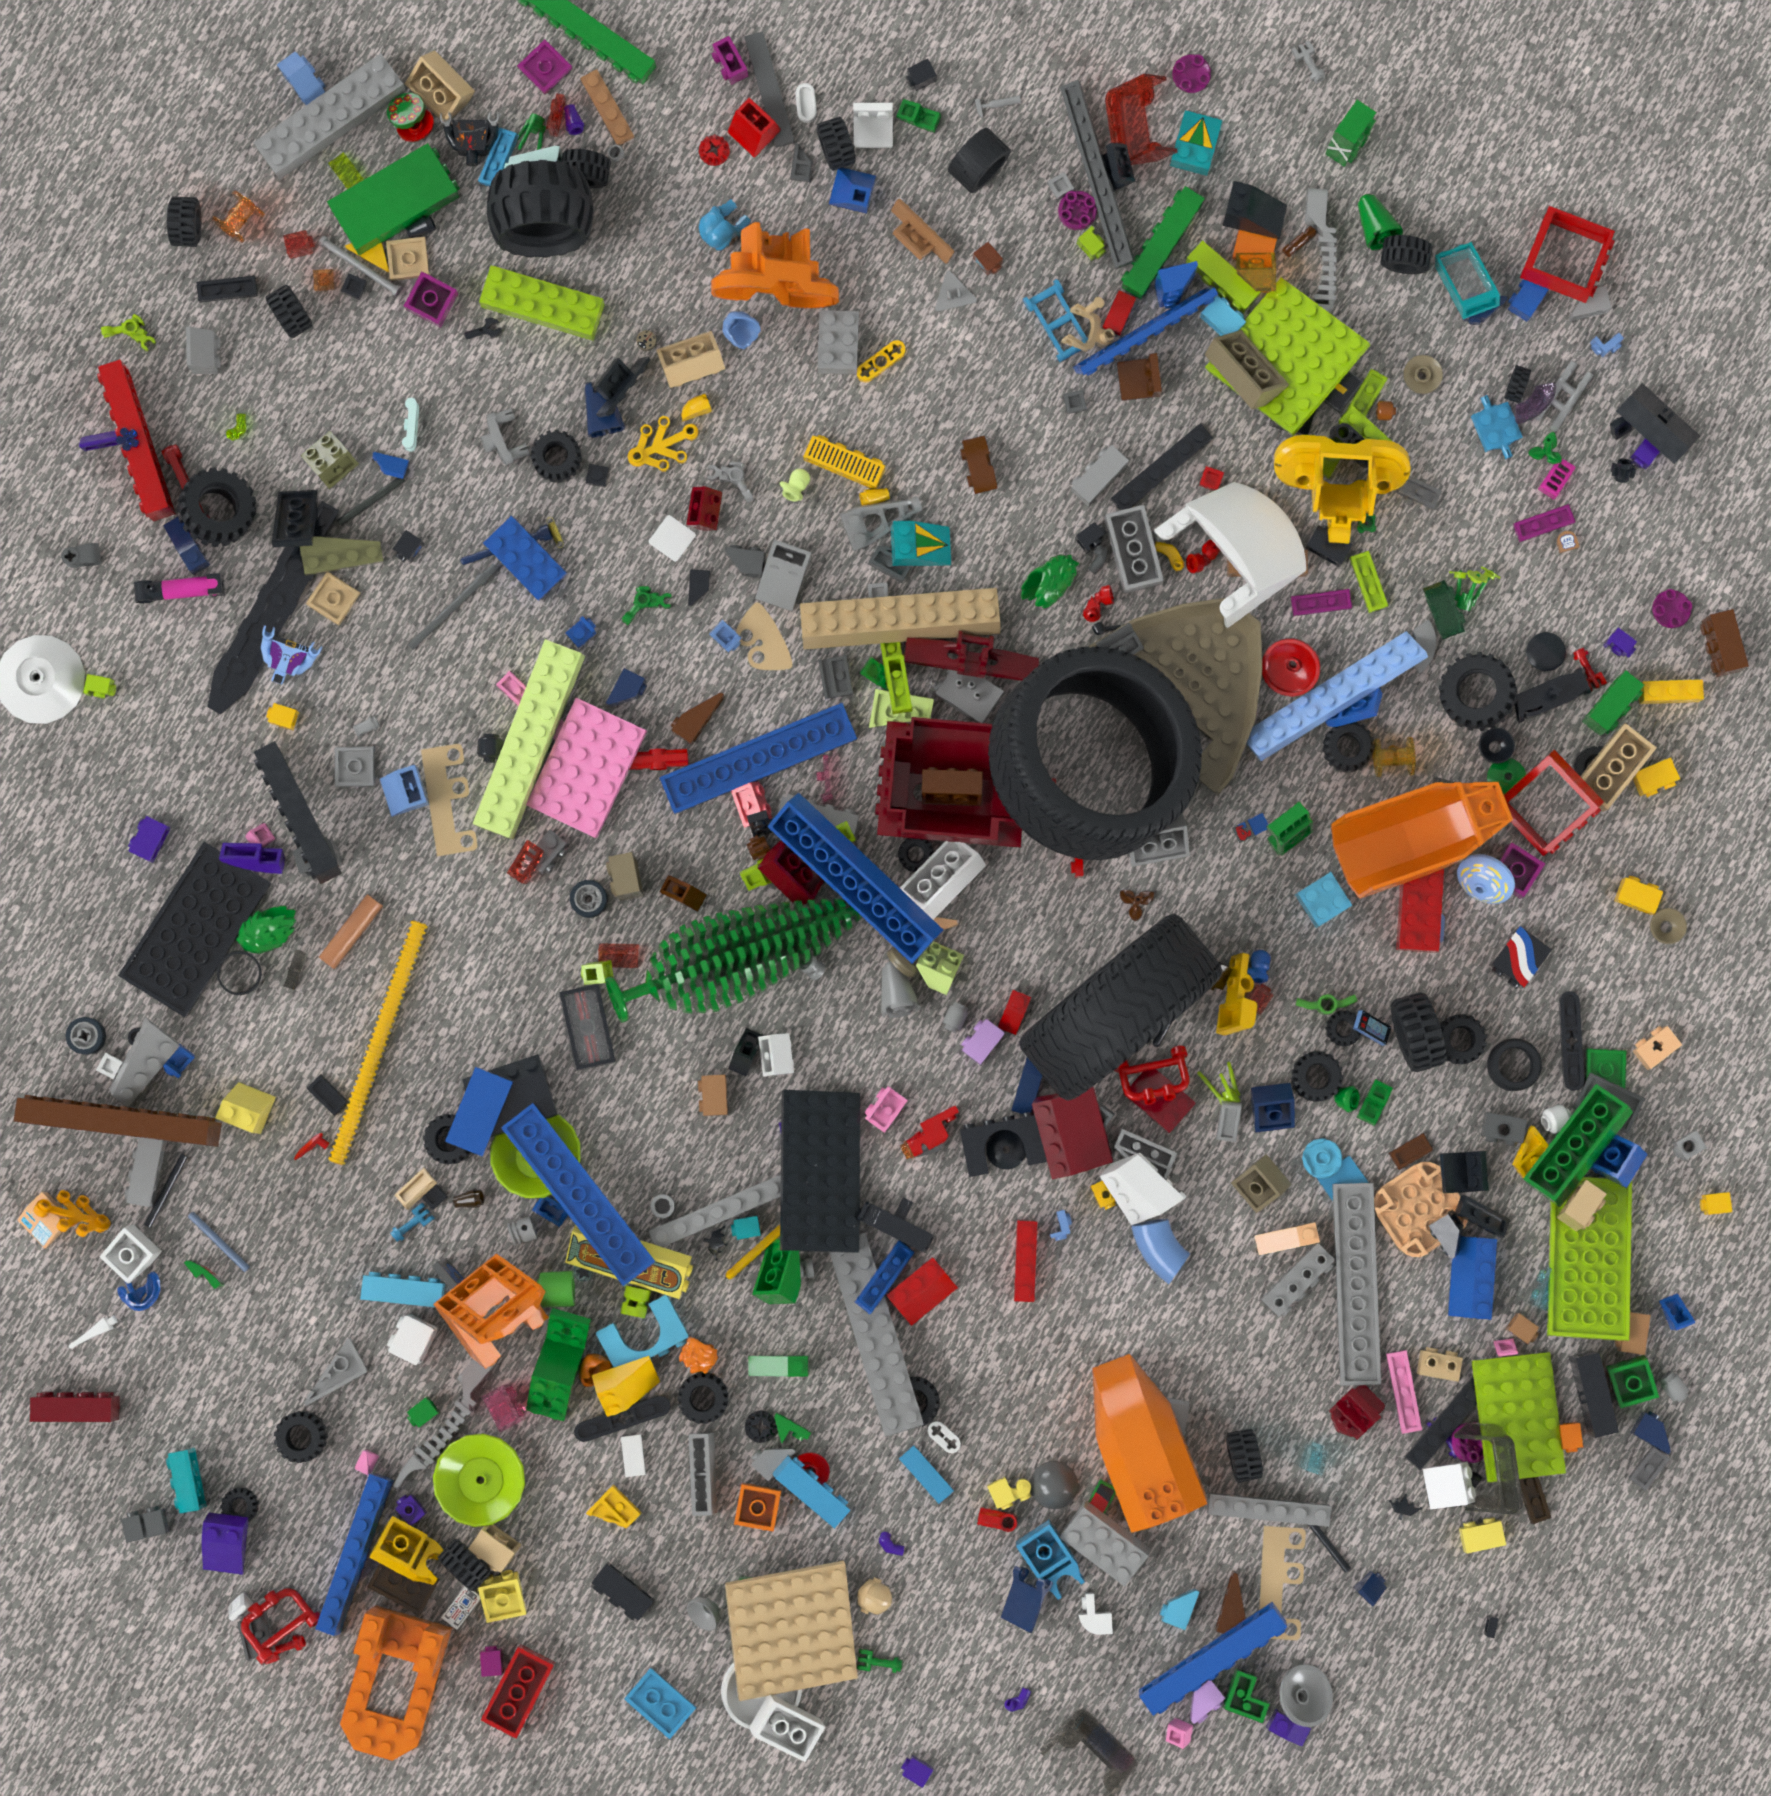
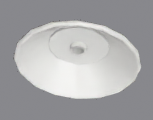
M33 635L19 640L4 653L0 661L1 703L13 716L28 723L47 724L65 717L77 706L84 691L85 670L80 656L68 643L56 637ZM39 674L40 679L35 681L34 676Z

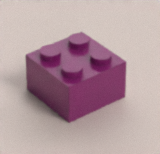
M421 271L404 304V308L441 328L459 293L453 287Z
M1512 842L1506 846L1498 859L1511 871L1515 881L1513 895L1519 899L1525 897L1545 865L1544 862Z

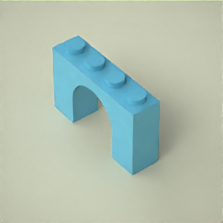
M664 1295L649 1303L660 1326V1337L651 1349L638 1351L630 1348L623 1340L615 1323L596 1332L613 1367L646 1356H650L651 1359V1357L658 1354L660 1358L670 1352L668 1348L676 1345L678 1348L687 1342L686 1338L690 1335L668 1295Z

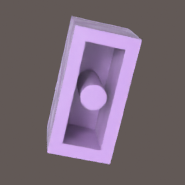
M985 1019L984 1022L980 1020L973 1028L976 1031L972 1037L967 1036L961 1044L964 1047L961 1051L979 1065L982 1064L1005 1034L988 1019Z

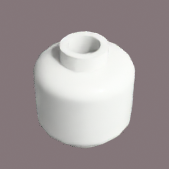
M1555 1105L1543 1111L1541 1124L1546 1131L1558 1133L1572 1114L1563 1105Z

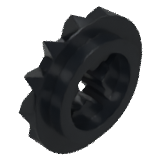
M755 1411L748 1416L745 1422L747 1436L757 1443L768 1442L774 1437L777 1430L775 1418L767 1411ZM762 1418L763 1425L770 1428L763 1429L760 1436L759 1430L752 1427V1425H758Z

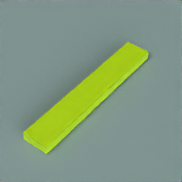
M1370 369L1349 407L1353 405L1366 417L1388 378ZM1339 428V436L1343 438L1344 431ZM1324 457V477L1330 478L1341 458Z

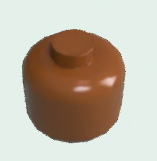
M1379 401L1377 403L1376 418L1378 420L1390 421L1393 415H1396V407L1393 406L1391 401Z

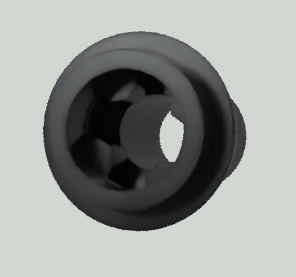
M424 215L407 227L406 232L409 238L428 235L436 230V225L430 215Z

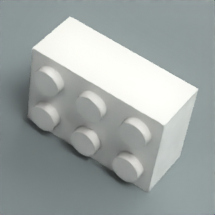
M769 1695L766 1697L749 1729L755 1738L806 1762L824 1731L825 1725L820 1718L774 1695Z

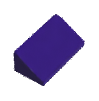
M115 431L82 437L79 447L83 451H90L121 445L122 441L118 440Z

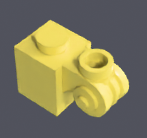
M1005 1477L987 1485L997 1509L1001 1507L1002 1510L1013 1506L1012 1502L1020 1499L1022 1502L1032 1497L1030 1494L1031 1485L1027 1479H1019L1016 1482V1488L1010 1487Z

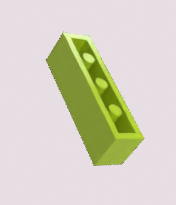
M1203 240L1187 257L1186 263L1197 261L1196 272L1202 276L1201 280L1206 285L1215 287L1218 295L1221 298H1227L1235 310L1245 313L1260 296L1261 291Z

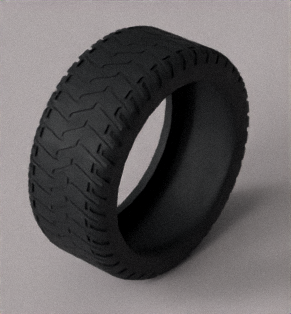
M1089 646L1077 649L1072 648L1063 651V653L1060 652L1050 657V659H1046L1005 698V702L1001 704L997 711L998 714L992 723L988 747L989 767L995 790L1007 813L1010 814L1009 816L1028 836L1044 847L1072 858L1105 860L1118 858L1139 849L1166 829L1183 813L1194 796L1199 782L1202 759L1201 740L1197 723L1189 704L1185 701L1180 690L1176 688L1175 684L1163 672H1160L1158 668L1146 660L1122 650L1095 646L1089 648ZM1071 693L1089 695L1105 701L1118 709L1137 728L1146 744L1151 762V786L1147 801L1141 811L1122 815L1099 813L1080 805L1068 797L1051 779L1042 762L1037 744V721L1041 706L1046 699Z
M1176 914L1165 916L1028 1029L1019 1041L1020 1048L1061 1098L1067 1101L1075 1099L1134 1055L1212 988L1223 973L1221 964L1182 917Z

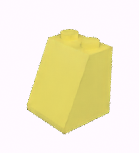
M238 1082L222 1100L215 1118L251 1133L261 1134L276 1097Z

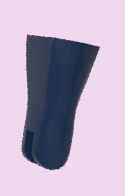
M592 382L585 383L588 437L605 436V430H608L609 434L625 430V425L617 405L615 406V412L608 417H598L596 415L606 400L599 392L594 393Z

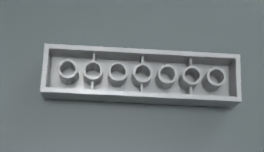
M380 53L253 143L280 180L389 104L395 97L406 92L405 86Z

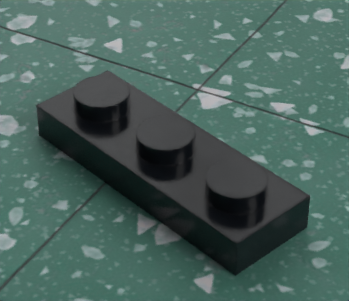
M255 275L196 282L199 303L258 296Z
M1461 1195L1455 1211L1456 1215L1499 1238H1505L1510 1223L1509 1218L1466 1195Z

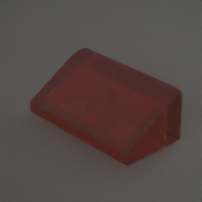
M600 943L598 962L611 960L612 968H638L639 944Z

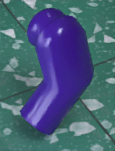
M1023 1687L1018 1697L1005 1701V1708L1010 1712L1025 1708L1032 1691Z

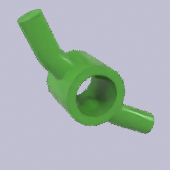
M1326 994L1313 1002L1297 998L1295 1005L1311 1010L1317 1009L1320 1014L1328 1015L1337 1008L1349 1006L1358 1002L1355 994L1342 1000H1336L1334 996ZM1322 999H1329L1332 1002L1330 1011L1323 1010L1321 1006Z

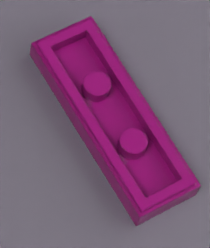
M1567 504L1513 523V527L1520 543L1574 524L1576 521L1570 505Z
M1350 589L1290 597L1293 617L1352 609Z

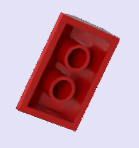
M932 1257L886 1296L912 1326L958 1287Z

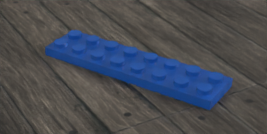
M1205 287L1175 307L1163 312L1073 366L1076 374L1087 376L1097 371L1096 367L1103 364L1105 366L1113 362L1114 356L1119 354L1122 356L1131 351V346L1136 344L1139 346L1148 340L1146 337L1153 334L1154 336L1164 331L1163 327L1169 324L1172 326L1180 322L1181 316L1186 314L1189 316L1198 311V306L1210 304L1215 300L1214 297L1218 295L1215 287Z

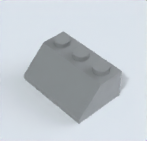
M1183 813L1144 846L1129 853L1132 867L1190 856L1187 824Z

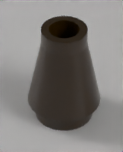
M474 1188L454 1196L453 1203L455 1208H479L481 1205H484V1195L481 1189L477 1190Z

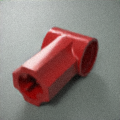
M980 1507L977 1525L996 1528L1005 1532H1011L1016 1528L1018 1519L1014 1513ZM1011 1517L1014 1520V1525L1006 1527L1003 1524V1519Z

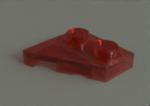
M556 93L555 99H552L551 112L547 120L546 129L549 130L550 136L558 137L566 103L564 94Z

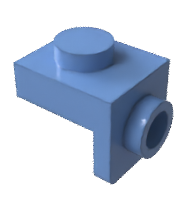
M1618 333L1606 344H1603L1596 336L1590 342L1592 345L1591 349L1595 354H1600L1603 358L1610 351L1612 354L1615 353L1622 346L1620 343L1624 338Z
M723 620L709 633L727 652L730 650L734 651L741 643V637Z
M1065 1210L1056 1212L1061 1231L1049 1234L1050 1238L1055 1237V1241L1066 1239V1234H1070L1069 1225H1072L1070 1214H1065Z

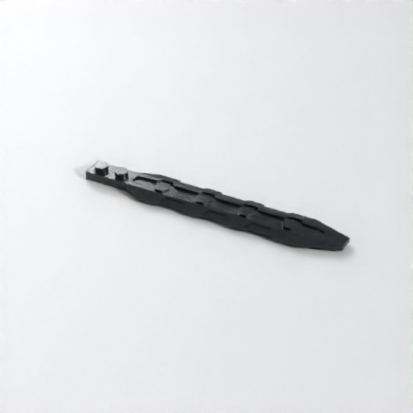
M321 501L317 508L314 537H326L340 513L338 509ZM300 546L285 547L275 569L267 583L263 584L255 604L247 618L243 619L235 639L227 653L223 654L214 670L207 707L220 715L249 691L259 673L258 670L263 663L261 652L263 627L266 626L265 630L267 632H272L274 627V635L278 636L289 615H292L297 607V601L308 582L314 577V575L305 576Z

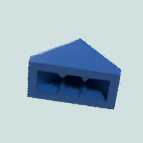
M551 1196L540 1198L532 1211L558 1227L562 1225L568 1216L559 1202Z
M1678 1293L1659 1300L1671 1330L1677 1331L1695 1324V1320Z

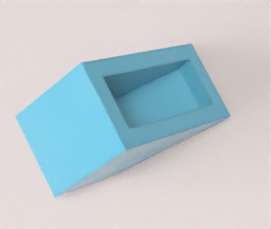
M1192 1589L1168 1600L1167 1605L1163 1604L1160 1610L1161 1620L1186 1630L1199 1591Z

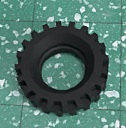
M1477 652V655L1467 653L1466 657L1462 659L1456 658V662L1452 666L1450 664L1447 666V672L1445 675L1442 674V683L1439 685L1440 701L1449 718L1455 721L1458 726L1467 727L1471 731L1473 729L1485 731L1487 727L1495 728L1496 724L1500 721L1503 723L1506 720L1505 717L1513 712L1512 707L1517 702V687L1509 667L1501 659L1494 658V655H1483L1482 652ZM1482 673L1488 675L1496 684V694L1490 704L1482 708H1472L1464 704L1459 693L1462 682L1472 674Z

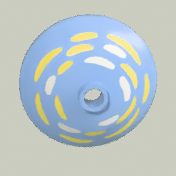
M1484 854L1470 855L1462 860L1457 869V878L1461 887L1469 896L1477 901L1487 904H1500L1507 901L1514 892L1515 881L1511 871L1494 857Z

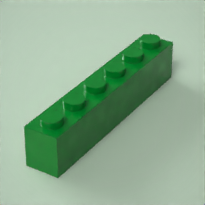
M1186 186L1182 191H1177L1173 198L1174 204L1172 207L1168 206L1162 215L1165 218L1161 223L1157 222L1152 230L1154 235L1151 240L1149 238L1146 239L1142 246V249H1144L1142 254L1135 256V262L1131 263L1133 268L1130 272L1126 271L1121 279L1123 282L1122 289L1140 300L1146 294L1155 280L1158 270L1162 269L1204 203V197Z

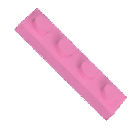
M1407 1350L1387 1353L1386 1357L1401 1433L1420 1431L1422 1426Z

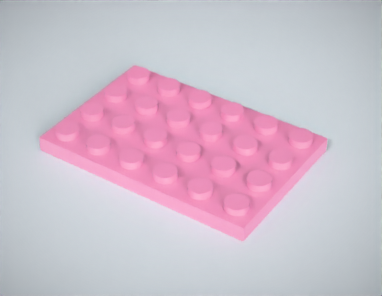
M575 698L526 805L594 838H598L647 731Z

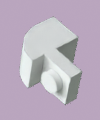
M1085 1592V1597H1082V1610H1086V1613H1078L1081 1624L1087 1631L1093 1634H1113L1111 1612H1095L1094 1593Z

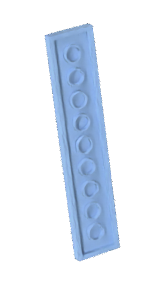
M1407 631L1253 726L1246 745L1260 761H1263L1428 658L1426 651Z

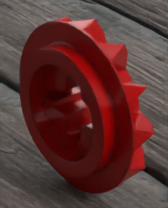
M715 134L706 136L700 142L698 148L701 160L711 166H718L724 163L730 153L728 142L723 137ZM710 144L714 145V147H719L717 149L718 156L713 152H709L711 150Z

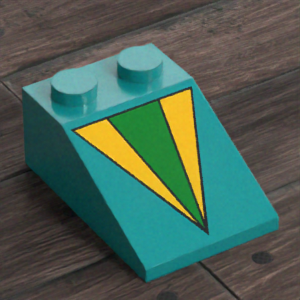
M1185 110L1170 166L1207 176L1222 120Z
M893 521L891 526L892 566H951L950 527L917 521Z

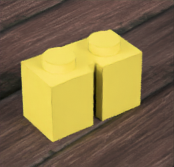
M1495 1517L1485 1518L1483 1523L1475 1524V1521L1463 1523L1464 1527L1459 1528L1465 1553L1506 1545L1502 1523L1498 1519L1495 1520Z

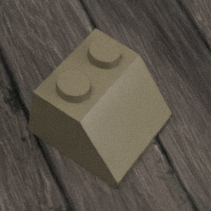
M1267 1154L1254 1162L1231 1182L1256 1213L1281 1196L1292 1185Z

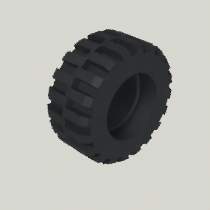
M212 467L208 472L203 469L197 475L194 474L190 477L179 496V503L177 505V512L180 513L178 516L180 523L184 522L183 529L185 532L190 531L192 533L191 538L202 540L201 544L207 545V543H212V547H218L220 543H222V546L230 545L231 541L235 543L241 536L246 534L254 520L257 509L255 507L256 497H252L254 491L250 486L247 487V481L244 478L239 479L237 477L238 474L234 471L231 474L225 468L217 471L216 467ZM208 493H216L226 497L234 508V517L228 521L210 519L200 508V497Z
M1418 992L1393 1000L1390 1010L1394 1030L1401 1052L1410 1070L1420 1072L1443 1065L1447 1058L1445 1042L1435 1014L1436 1012L1428 996L1425 993Z

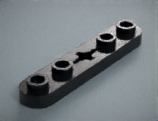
M1568 991L1561 994L1558 1002L1562 1075L1564 1086L1568 1090L1575 1091L1582 1088L1584 1084L1581 1012L1579 996L1575 992ZM1570 1030L1572 1031L1573 1039H1576V1043H1573L1572 1052L1570 1051V1043H1566V1039L1570 1038Z
M656 1396L633 1404L626 1411L620 1412L624 1416L633 1415V1417L625 1420L626 1424L612 1422L620 1417V1413L609 1417L603 1414L577 1424L574 1429V1435L579 1441L587 1442L664 1416L670 1411L671 1403L665 1396Z

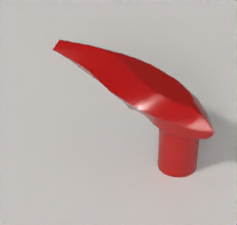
M322 1133L316 1134L298 1151L294 1160L299 1159L312 1150L316 1144L326 1149L330 1143L322 1138Z

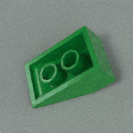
M776 1239L766 1248L752 1295L767 1304H796L801 1287L799 1251H780V1239Z

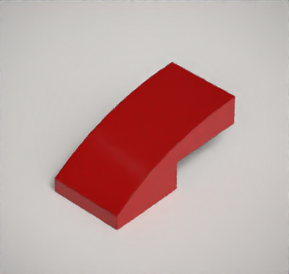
M1119 290L1102 328L1112 329L1115 334L1120 336L1135 304L1136 297Z

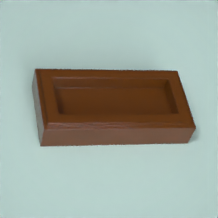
M1424 1133L1388 1154L1397 1169L1401 1170L1432 1152L1433 1148Z

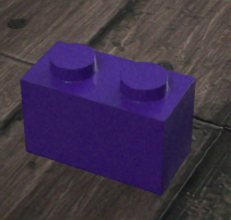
M146 816L145 819L142 818L137 827L138 832L136 836L131 838L128 847H130L128 851L154 863L171 828Z

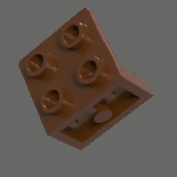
M1157 353L1149 354L1148 359L1117 362L1122 401L1161 396L1162 388Z

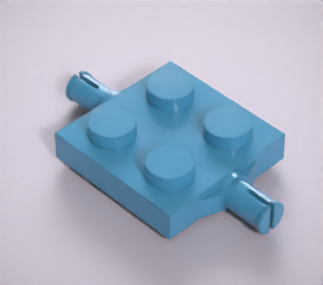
M1488 395L1480 398L1484 409L1473 414L1471 419L1485 453L1494 449H1501L1506 460L1513 457L1509 445L1522 439L1523 436L1509 402L1491 405Z

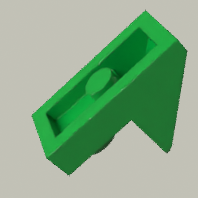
M778 1412L774 1416L781 1444L789 1431H792V1436L800 1441L803 1439L808 1440L812 1433Z

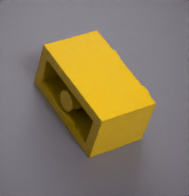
M1670 757L1639 770L1633 777V782L1639 795L1646 794L1648 798L1657 794V789L1661 787L1667 790L1676 786L1675 782L1680 777Z
M1629 876L1622 879L1614 901L1653 915L1656 913L1663 891L1658 890L1659 886L1651 883L1645 885L1640 883V879Z

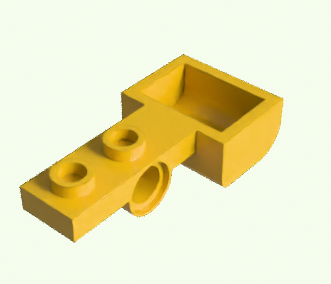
M1239 953L1231 956L1229 967L1233 970L1227 981L1226 1001L1224 1004L1219 1005L1217 1034L1226 1036L1252 1028L1255 1024L1257 1003L1244 998V994L1250 992L1254 987L1252 977L1247 974L1249 954Z

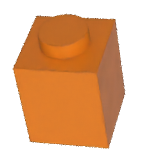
M1571 1422L1559 1425L1561 1447L1563 1450L1565 1449L1566 1453L1577 1452L1578 1448L1583 1447L1580 1423Z

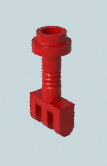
M1582 647L1573 652L1574 660L1579 659L1584 668L1591 692L1593 689L1590 683L1593 684L1595 689L1600 688L1598 679L1602 686L1607 684L1602 672L1594 673L1586 657L1589 654L1588 650Z
M293 1635L291 1641L275 1646L274 1656L265 1664L280 1660L279 1653L293 1648L297 1651L302 1650L306 1646L303 1635Z

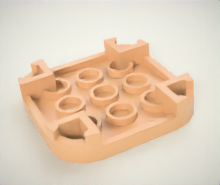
M1419 1162L1387 1182L1375 1192L1374 1213L1403 1254L1410 1257H1422L1441 1245L1438 1239L1431 1235L1429 1225L1451 1209L1455 1212L1460 1196L1458 1193H1443L1441 1167L1432 1162ZM1458 1216L1465 1228L1468 1221Z

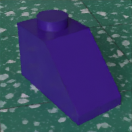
M1277 1709L1274 1710L1266 1725V1728L1272 1733L1299 1746H1303L1311 1730L1310 1727H1302L1295 1724L1286 1714Z

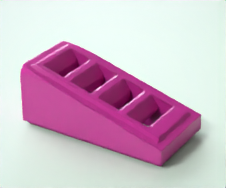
M1563 458L1561 463L1553 465L1538 488L1539 491L1553 500L1558 496L1576 468ZM1562 464L1563 466L1568 468V473L1560 467H1558V465ZM1555 470H1557L1558 472H1560L1561 474H1563V475L1565 476L1564 479H1563L1562 477H1560L1559 475H1557L1556 473H1554ZM1551 476L1559 480L1561 483L1558 484L1557 482L1552 480ZM1547 482L1557 487V489L1554 490L1553 488L1548 486Z

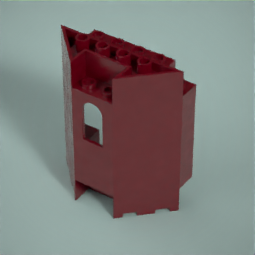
M911 717V723L887 721L885 746H881L880 758H884V763L879 765L878 777H882V784L877 785V796H880V803H876L875 815H879L877 835L1021 848L1022 829L1009 816L1010 814L1007 813L1002 805L991 777L988 747L992 724ZM929 767H935L939 770L956 768L959 771L977 769L979 772H982L981 806L922 804V801H918L914 797L913 790L917 785L922 784V772Z

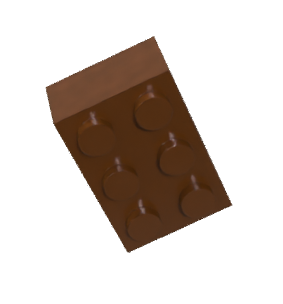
M1734 610L1711 614L1702 620L1700 629L1702 635L1706 636L1707 643L1705 647L1707 654H1710L1712 658L1710 665L1713 674L1716 673L1718 678L1741 672L1749 667Z
M935 767L923 770L922 804L981 806L982 772H979V770L967 769V771H959L956 768L939 770Z

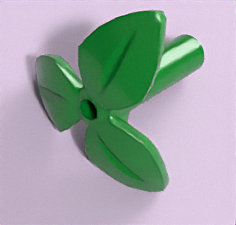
M1554 432L1549 433L1543 440L1544 449L1534 447L1528 452L1532 458L1541 460L1547 455V462L1551 464L1562 462L1561 455L1558 452L1551 451L1557 447V437Z

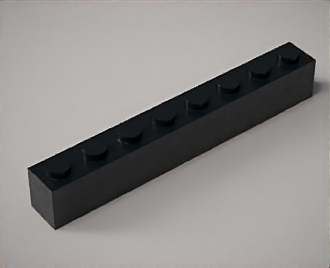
M274 741L254 751L257 758L254 762L259 771L263 770L264 775H262V779L266 786H271L272 790L269 793L274 802L278 800L280 805L277 806V809L282 817L286 816L287 821H285V825L289 832H294L295 836L292 839L297 848H302L303 852L300 855L305 864L309 862L311 868L308 871L313 880L317 878L319 883L323 884L342 874L276 742Z

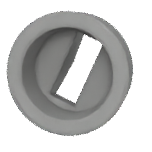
M612 145L608 149V156L614 162L622 161L624 150L619 145Z

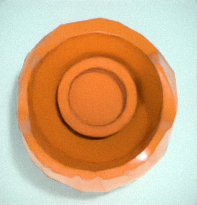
M590 1353L581 1361L578 1371L579 1379L585 1387L594 1386L592 1375L611 1369L612 1364L604 1356Z

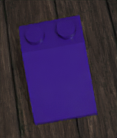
M208 1512L202 1527L203 1570L243 1575L248 1517Z

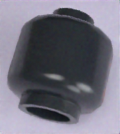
M483 734V737L478 739L477 755L483 758V762L495 763V759H498L502 750L503 740L497 734Z

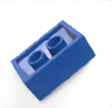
M1197 261L1158 270L1154 287L1159 307L1170 309L1180 302L1194 279L1198 266Z

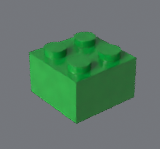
M1645 1355L1606 1366L1616 1402L1620 1409L1659 1398L1651 1368Z

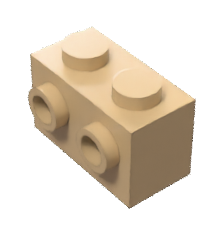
M1426 1347V1351L1420 1350L1416 1374L1459 1382L1463 1358L1457 1357V1352L1446 1351V1354H1440L1438 1349Z

